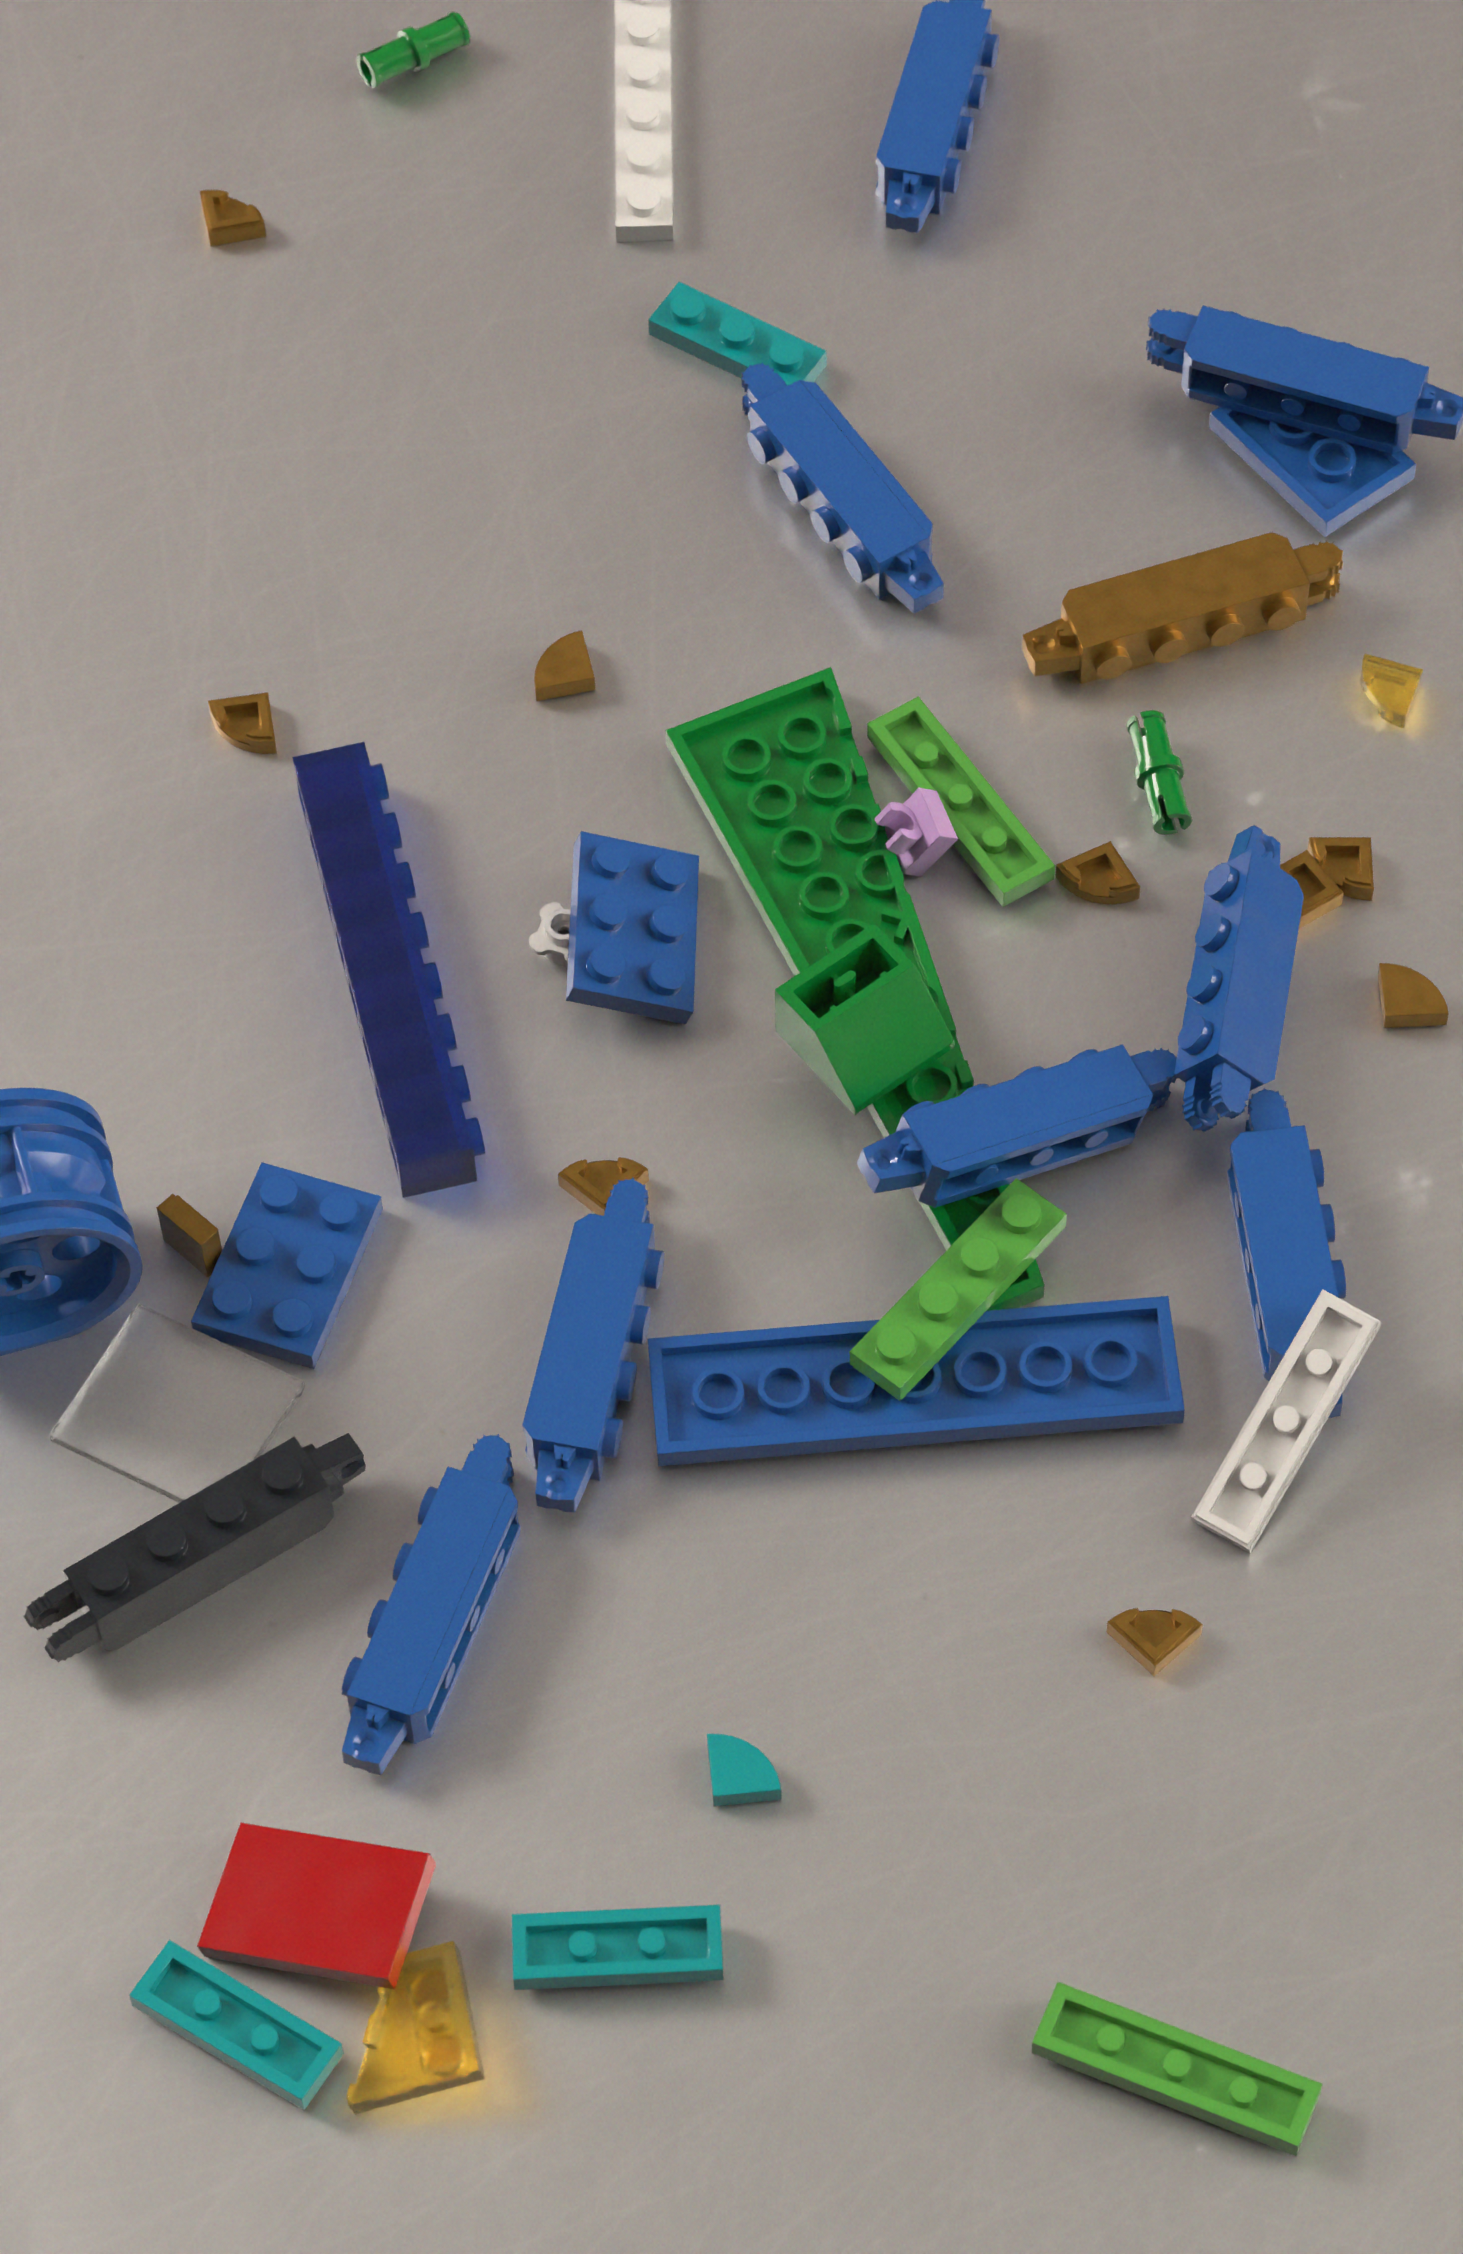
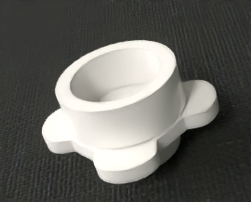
M551 902L545 904L540 909L541 923L538 931L530 935L529 946L532 952L540 956L544 955L548 961L554 964L568 965L569 933L563 935L558 933L562 929L569 931L570 909H564L562 904L558 902Z

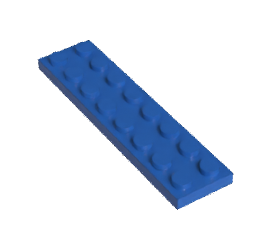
M1168 1296L986 1311L901 1401L850 1365V1350L879 1320L647 1339L658 1466L1184 1422L1185 1409Z

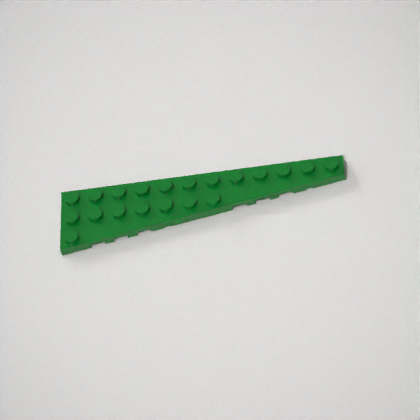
M832 667L665 730L666 745L794 976L873 923H876L916 965L954 1039V1048L867 1107L882 1136L885 1138L895 1133L902 1114L914 1105L925 1101H931L936 1104L958 1097L964 1091L973 1087L974 1079L968 1061L964 1060L958 1043L956 1026L911 896L905 889L904 876L896 854L889 851L885 843L888 841L885 826L876 824L875 818L881 812L879 804H876L870 788L868 772L863 757L859 756L852 735V725ZM1010 1184L936 1208L920 1202L946 1251ZM1036 1259L987 1311L1019 1308L1044 1298L1045 1284Z

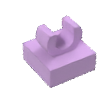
M918 788L903 804L890 802L875 818L877 825L885 826L888 841L885 843L889 851L896 854L903 874L922 877L958 840L937 791Z

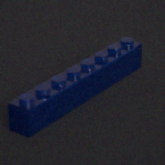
M365 742L292 757L297 792L402 1197H410L476 1182L475 1156L485 1154L482 1132L478 1118L466 1119L462 1103L471 1102L469 1085L463 1064L452 1067L448 1051L457 1050L455 1033L450 1014L438 1015L434 1000L443 998L441 981L436 963L424 964L420 949L429 948L427 929L422 911L410 913L407 899L415 898L416 892L408 861L397 863L394 850L403 848L395 812L384 814L380 802L389 799L382 763L370 765Z

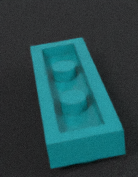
M682 282L676 284L648 319L649 335L739 378H742V373L749 367V364L755 365L763 362L764 365L769 364L770 368H774V373H778L787 385L798 380L815 382L827 366L826 350Z
M720 1905L512 1914L514 1990L724 1980Z
M171 1940L167 1942L129 1994L133 2007L302 2110L306 2109L344 2055L342 2043Z

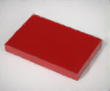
M240 1822L197 1947L204 1957L395 1989L436 1863L430 1853Z

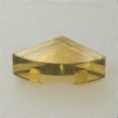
M1364 654L1360 677L1361 687L1384 720L1404 729L1421 684L1423 669Z

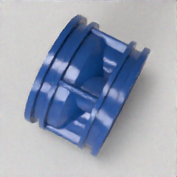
M0 1089V1356L73 1337L98 1324L129 1299L139 1284L142 1275L143 1265L138 1246L134 1241L135 1237L131 1221L124 1212L113 1175V1160L110 1148L106 1142L102 1120L98 1112L86 1101L74 1095L51 1089Z

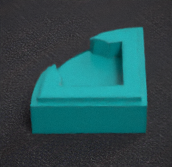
M707 1734L713 1806L782 1800L781 1785L777 1772L769 1759L758 1748L734 1736Z

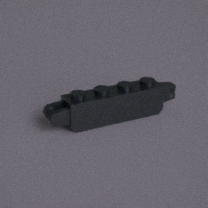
M349 1433L318 1448H315L313 1444L302 1447L294 1436L64 1569L66 1581L47 1591L42 1597H37L35 1601H31V1604L26 1607L27 1610L23 1617L30 1627H34L38 1631L39 1629L51 1626L54 1622H59L76 1611L80 1612V1617L66 1624L64 1628H59L57 1632L52 1633V1636L47 1638L48 1641L44 1649L51 1659H55L58 1662L61 1660L65 1661L70 1657L72 1658L74 1654H79L100 1642L104 1650L120 1649L325 1529L334 1517L332 1503L345 1493L343 1485L365 1471L366 1464L363 1459V1452Z

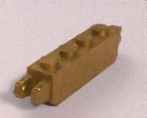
M1270 532L1070 589L1061 602V618L1023 634L1022 651L1034 677L1075 671L1080 684H1084L1098 679H1113L1121 676L1126 671L1157 662L1169 663L1185 654L1212 646H1228L1240 638L1264 631L1283 630L1296 622L1306 620L1307 606L1323 602L1325 598L1330 600V597H1335L1336 593H1339L1340 573L1338 572L1342 570L1343 550L1335 546L1334 542L1328 543L1327 541L1325 543L1319 542L1318 545L1313 543L1293 549L1287 537Z

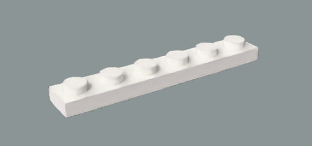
M615 0V189L617 242L674 240L671 0Z

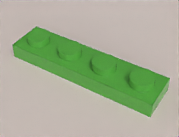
M919 696L867 723V738L912 794L918 788L937 791L958 838L953 846L1002 907L1054 880V863Z
M1016 1178L850 1350V1365L901 1401L1066 1228L1067 1214Z
M1060 1982L1056 1984L1032 2041V2054L1296 2157L1318 2103L1323 2085L1317 2081Z

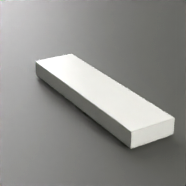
M1322 1289L1192 1514L1191 1519L1193 1522L1251 1553L1381 1327L1380 1320Z

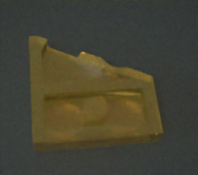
M454 1941L407 1953L396 1988L378 1987L377 1990L379 1993V2004L375 2012L369 2017L362 2043L366 2047L360 2072L356 2084L350 2083L346 2095L348 2106L355 2114L485 2079L459 1948Z

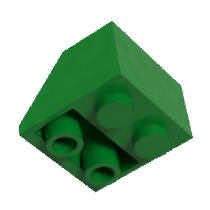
M873 923L775 989L776 1032L854 1115L954 1048V1039L916 965L876 923Z

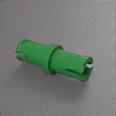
M452 11L447 16L418 29L413 27L404 28L397 33L396 39L366 53L358 54L356 59L357 67L364 82L369 87L375 88L381 83L409 70L414 72L425 70L430 66L431 60L461 46H467L470 43V33L462 16L458 12Z
M1155 710L1143 711L1140 714L1144 728H1140L1138 718L1135 715L1126 723L1138 763L1134 770V776L1138 787L1145 790L1154 831L1161 835L1178 833L1174 818H1178L1180 827L1183 830L1187 829L1192 823V816L1188 811L1180 781L1184 775L1183 765L1180 758L1173 755L1165 726L1164 714Z

